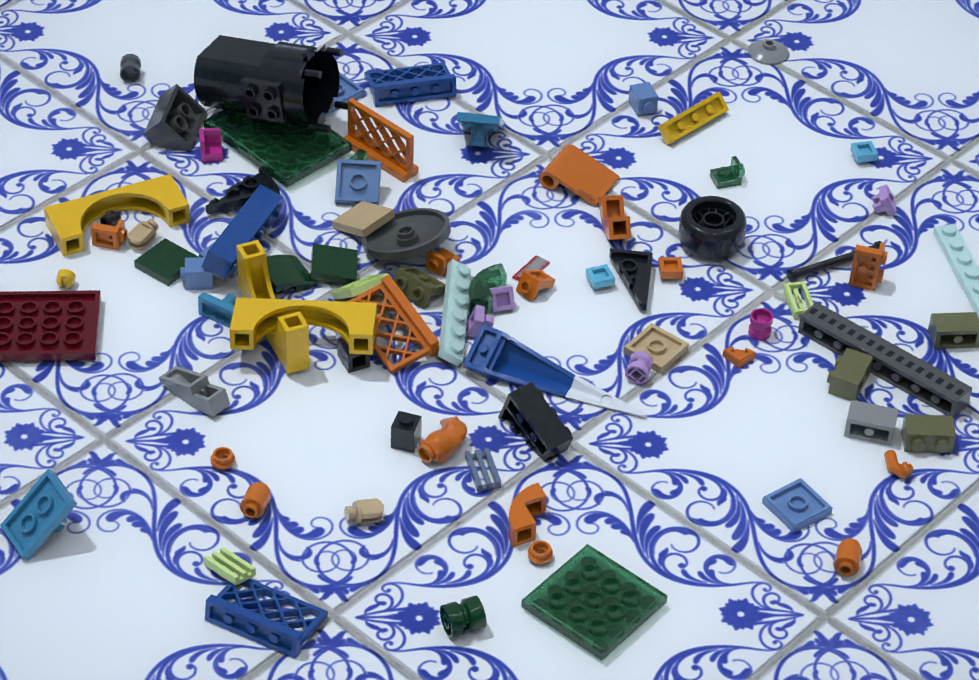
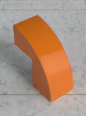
M623 195L598 197L602 226L607 239L632 238L630 216H625Z
M539 483L532 484L523 489L511 503L508 537L512 547L535 541L536 521L533 517L546 512L547 498Z

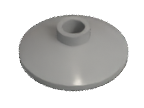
M770 39L757 40L751 43L748 48V54L751 59L765 65L783 63L789 54L784 44Z

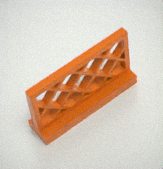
M354 98L349 99L348 135L342 138V145L368 161H381V169L403 183L417 175L419 167L413 163L414 135ZM355 109L358 110V112H359L361 118H359V116H358L357 112L355 111ZM370 118L373 119V121H374V123H375V125H376L377 127H374V125H373V123L371 122ZM361 120L364 121L369 131L366 130ZM385 127L388 128V130H389V132L391 133L392 137L389 136V134H388L387 130L385 129ZM377 130H379V132L381 133V135H382L384 141H382V139H381V137L379 136ZM401 137L406 140V146L403 143ZM392 139L395 140V142H396V144H397V146L399 147L400 150H397V148H396L395 144L393 143Z
M390 275L381 278V284L347 301L377 303V308L381 309L380 316L377 317L373 351L391 375L428 354L433 357L439 353V340ZM381 293L384 297L383 303L372 302V296ZM384 311H395L397 314L396 319L383 318ZM381 323L393 325L392 334L380 332ZM397 326L407 328L409 330L408 337L396 335ZM377 337L390 339L388 347L378 346L376 344ZM393 340L406 342L404 350L391 348ZM409 343L419 344L422 350L416 353L408 351ZM389 355H400L402 359L400 362L392 365L388 360Z

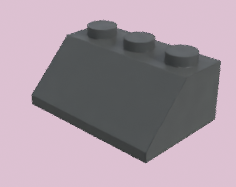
M175 84L159 97L144 135L159 148L189 152L192 150L207 111L178 84Z

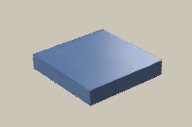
M338 159L335 203L358 204L361 201L379 205L382 162Z
M801 478L764 496L762 499V504L793 533L832 514L833 509Z

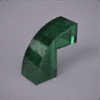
M502 263L483 269L472 279L468 297L469 316L476 304L485 307V314L492 313L493 295L489 288L506 286L507 274Z

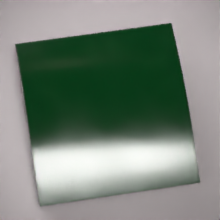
M266 256L272 289L276 293L289 288H293L297 293L317 286V282L310 279V273L296 256Z

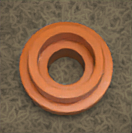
M227 447L216 448L210 458L211 464L217 469H228L235 464V455Z
M535 541L528 549V558L533 563L546 564L553 558V550L546 541Z

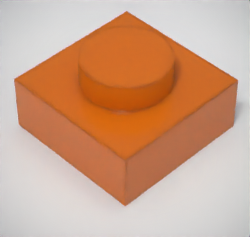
M681 257L658 258L660 279H683Z

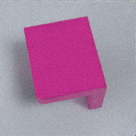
M199 129L201 163L223 161L221 129Z

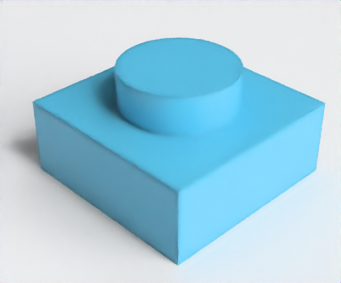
M872 141L851 143L850 151L857 163L878 160L879 153Z
M607 264L586 268L585 276L593 289L615 285V277Z

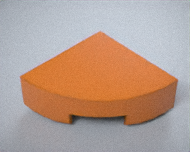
M730 347L723 350L722 356L737 368H741L755 359L756 352L748 348L740 350Z

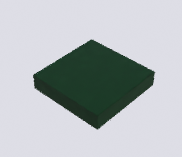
M164 238L134 260V266L143 273L170 286L181 277L180 267H185V258H197L199 256Z
M313 243L310 279L345 285L356 281L358 250Z

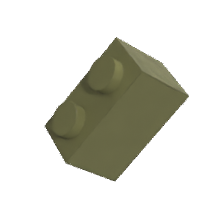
M977 312L931 314L928 333L933 348H979V318Z
M846 348L844 354L837 357L835 370L831 369L828 374L827 383L830 384L828 393L850 401H856L870 375L873 356Z
M904 414L901 429L904 452H953L956 439L953 416Z

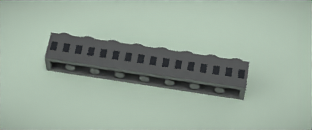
M816 302L800 316L798 333L840 356L844 354L846 348L873 356L871 374L946 416H953L954 419L969 405L972 393L971 386Z

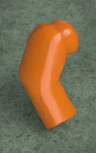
M888 450L884 453L889 472L900 478H908L913 472L912 464L907 462L898 463L894 450Z

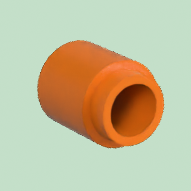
M262 482L250 485L240 503L241 512L253 519L262 517L271 499L270 488Z
M851 538L844 539L837 547L834 569L841 575L852 576L859 571L862 548L857 540Z

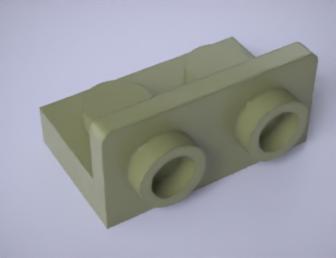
M415 266L397 268L394 282L407 299L422 308L428 307L431 297L445 294V284Z

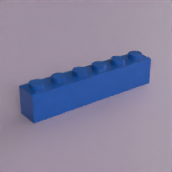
M260 184L210 247L202 268L224 280L231 273L235 274L237 272L236 245L262 239L266 229L271 227L274 219L278 218L283 209V206L280 205L283 196Z

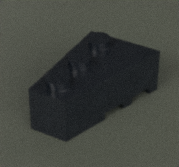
M531 382L508 394L498 418L502 422L507 420L513 426V433L523 435L527 439L526 445L544 462L568 450L573 440L571 431L558 418L555 409L549 406L541 390L537 389Z

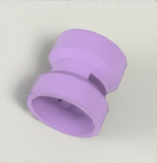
M643 351L632 353L629 365L625 371L626 378L635 384L645 383L648 380L649 372L653 365L652 357Z

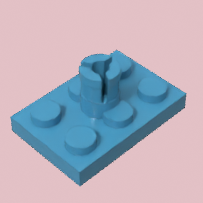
M457 112L456 121L465 130H471L470 146L487 147L488 132L499 133V129L504 130L505 121L501 116Z
M47 469L0 526L20 556L29 560L53 532H60L64 529L65 526L60 523H66V516L77 503L57 474Z

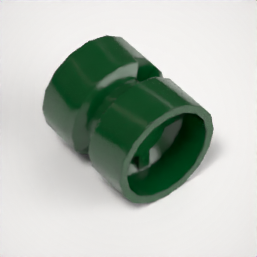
M477 595L461 599L460 604L454 601L440 606L441 622L449 638L465 634V629L473 632L486 627L485 610Z

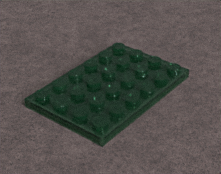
M222 110L203 121L204 128H220L221 140L257 167L265 166L271 177L286 188L352 151V143L332 129L329 133L314 129L309 131V125L304 123L286 121L283 124L248 118L246 113Z

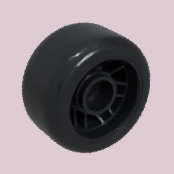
M703 196L693 199L681 211L678 230L679 241L687 252L705 260L729 258L735 255L743 246L747 225L746 216L739 205L724 197Z

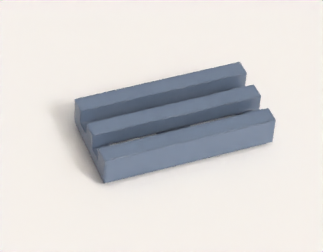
M484 448V452H480L477 449L474 451V454H471L470 451H465V459L477 492L501 488V479L489 448ZM483 459L486 460L487 466L489 468L494 483L491 482ZM474 460H477L482 476L485 481L484 485H482L479 474L474 464Z

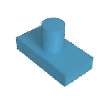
M205 292L201 293L198 296L199 315L230 328L236 296L228 294L221 300Z

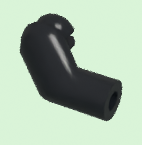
M109 210L100 218V224L115 226L119 219H121L119 213L115 214L113 210Z

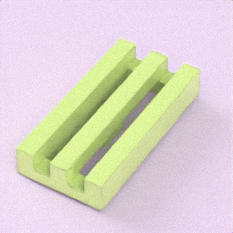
M805 282L783 283L782 290L793 319H798L799 315H802L814 304ZM797 288H800L807 308L804 307L801 295L799 294Z
M225 547L220 548V553L214 551L212 557L208 555L203 557L205 566L236 586L256 575V568Z

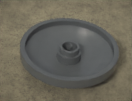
M431 208L403 210L394 213L395 217L365 238L362 237V244L365 253L375 259L388 261L408 259L425 254L441 245L449 237L451 226L448 216L442 211Z

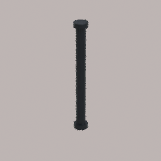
M881 241L874 242V245L868 247L879 249ZM854 251L802 268L788 269V280L795 282L800 277L853 261Z

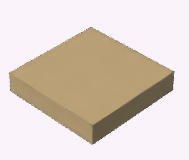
M361 201L333 220L332 224L336 230L365 238L393 219L395 214L391 208Z
M651 323L624 346L623 353L629 357L636 351L648 353L653 359L651 369L662 374L688 351L689 343Z

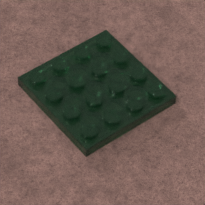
M587 544L523 598L521 607L602 661L666 604L668 595Z

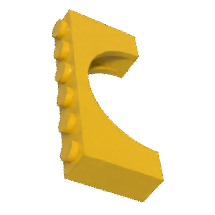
M171 174L44 207L45 224L63 256L85 251L83 239L85 230L92 222L104 216L109 210L114 212L128 210L147 212L162 219L169 227L190 222L189 203Z
M259 240L236 245L238 288L243 297L276 299L269 277L266 252ZM298 311L278 317L277 329L265 336L286 373L290 374L308 369L309 326L303 315Z
M236 297L229 329L230 349L254 350L256 344L263 336L277 329L278 317L300 311L308 325L324 327L339 334L347 342L349 354L373 355L377 326V303Z

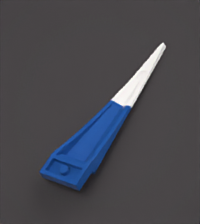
M482 324L463 362L465 369L484 375L489 379L520 387L532 382L537 389L544 393L647 418L645 412L587 382L505 332Z

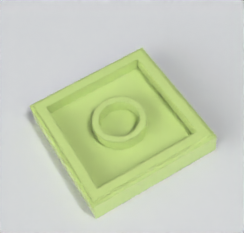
M389 274L369 275L332 290L333 299L352 298L381 284V278Z

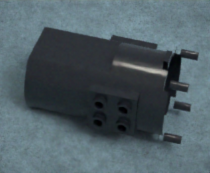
M219 35L197 56L194 68V88L198 100L206 107L246 113L248 118L283 124L286 121L304 123L309 125V131L314 129L327 133L330 132L331 126L323 124L326 118L325 114L321 117V113H328L333 107L348 110V102L335 101L334 103L333 98L338 97L340 83L339 68L334 56L341 57L343 49L326 48L324 45L320 50H317V47L281 41L274 44Z

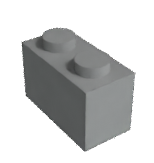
M851 400L844 436L891 446L899 409Z

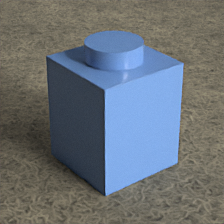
M650 82L630 85L628 102L636 115L643 116L657 113L658 95Z
M205 257L185 258V267H180L181 281H185L186 290L213 289V273L202 268Z

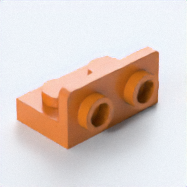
M881 242L879 249L856 244L849 279L850 286L875 291L877 282L882 283L884 270L880 268L881 265H885L888 252L884 251L885 243Z

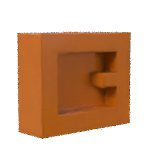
M119 219L116 226L93 223L91 227L92 245L118 250L122 242H125L127 239L128 230L125 229L124 220Z
M441 248L438 252L431 250L426 253L425 268L444 277L447 274V264L452 259L460 263V257L444 248Z
M540 269L525 270L521 274L516 292L533 301L536 299L539 290L552 288L556 279Z

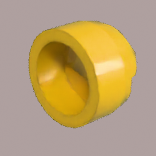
M61 269L58 271L56 282L60 288L65 286L68 289L73 286L76 275L71 270Z

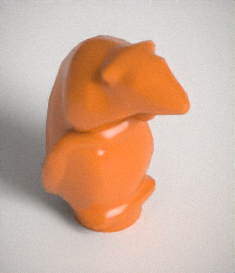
M457 416L442 419L440 421L441 429L430 433L426 440L421 439L419 441L420 446L417 448V452L424 462L437 461L438 463H444L462 444L467 435V426Z

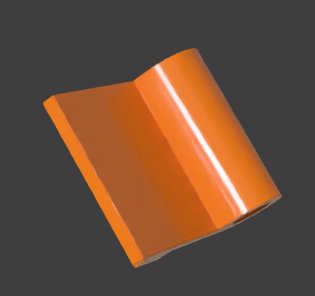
M571 144L565 145L539 174V182L544 188L554 190L559 184H562L594 207L599 203L598 197L605 196L620 178L615 172Z

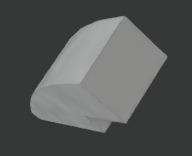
M175 366L159 377L160 382L178 398L191 407L212 417L230 405L226 389L210 384L207 375Z

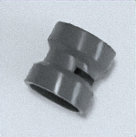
M135 54L124 55L120 61V77L128 83L136 82L141 76V60Z

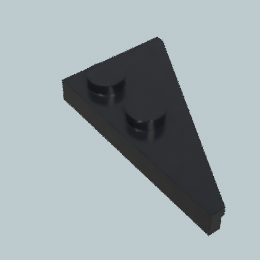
M265 166L258 168V174L253 177L248 175L243 181L236 183L226 190V195L223 198L211 200L206 205L205 210L207 215L243 206L260 184L279 195L280 189Z
M610 248L609 258L639 309L646 311L653 253Z

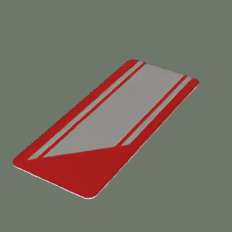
M536 255L512 278L519 281L523 271L543 270L550 262Z

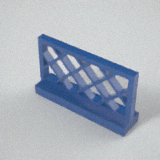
M445 62L364 72V78L373 95L375 106L456 96V76L449 72Z
M252 579L240 583V585L249 588V590L237 591V586L229 582L217 596L211 594L206 599L205 605L206 621L292 658H296L301 653V645L322 624L328 615V611ZM266 595L272 599L259 600L258 596ZM252 597L254 600L241 603L240 598ZM235 599L236 603H231L227 600ZM290 605L294 608L282 610L280 606ZM275 606L276 611L264 612L262 608ZM249 609H257L258 613L250 611ZM312 614L316 618L304 619L303 615ZM297 616L299 619L286 622L285 617ZM279 618L280 621H281V623L276 622V621L271 620V619ZM295 628H302L303 632L297 631Z

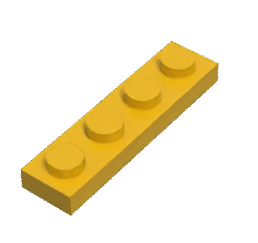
M719 91L657 127L666 145L725 113L729 108Z

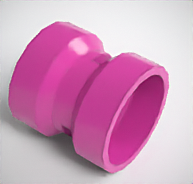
M758 308L751 312L748 330L751 338L762 341L771 336L772 312L764 308Z

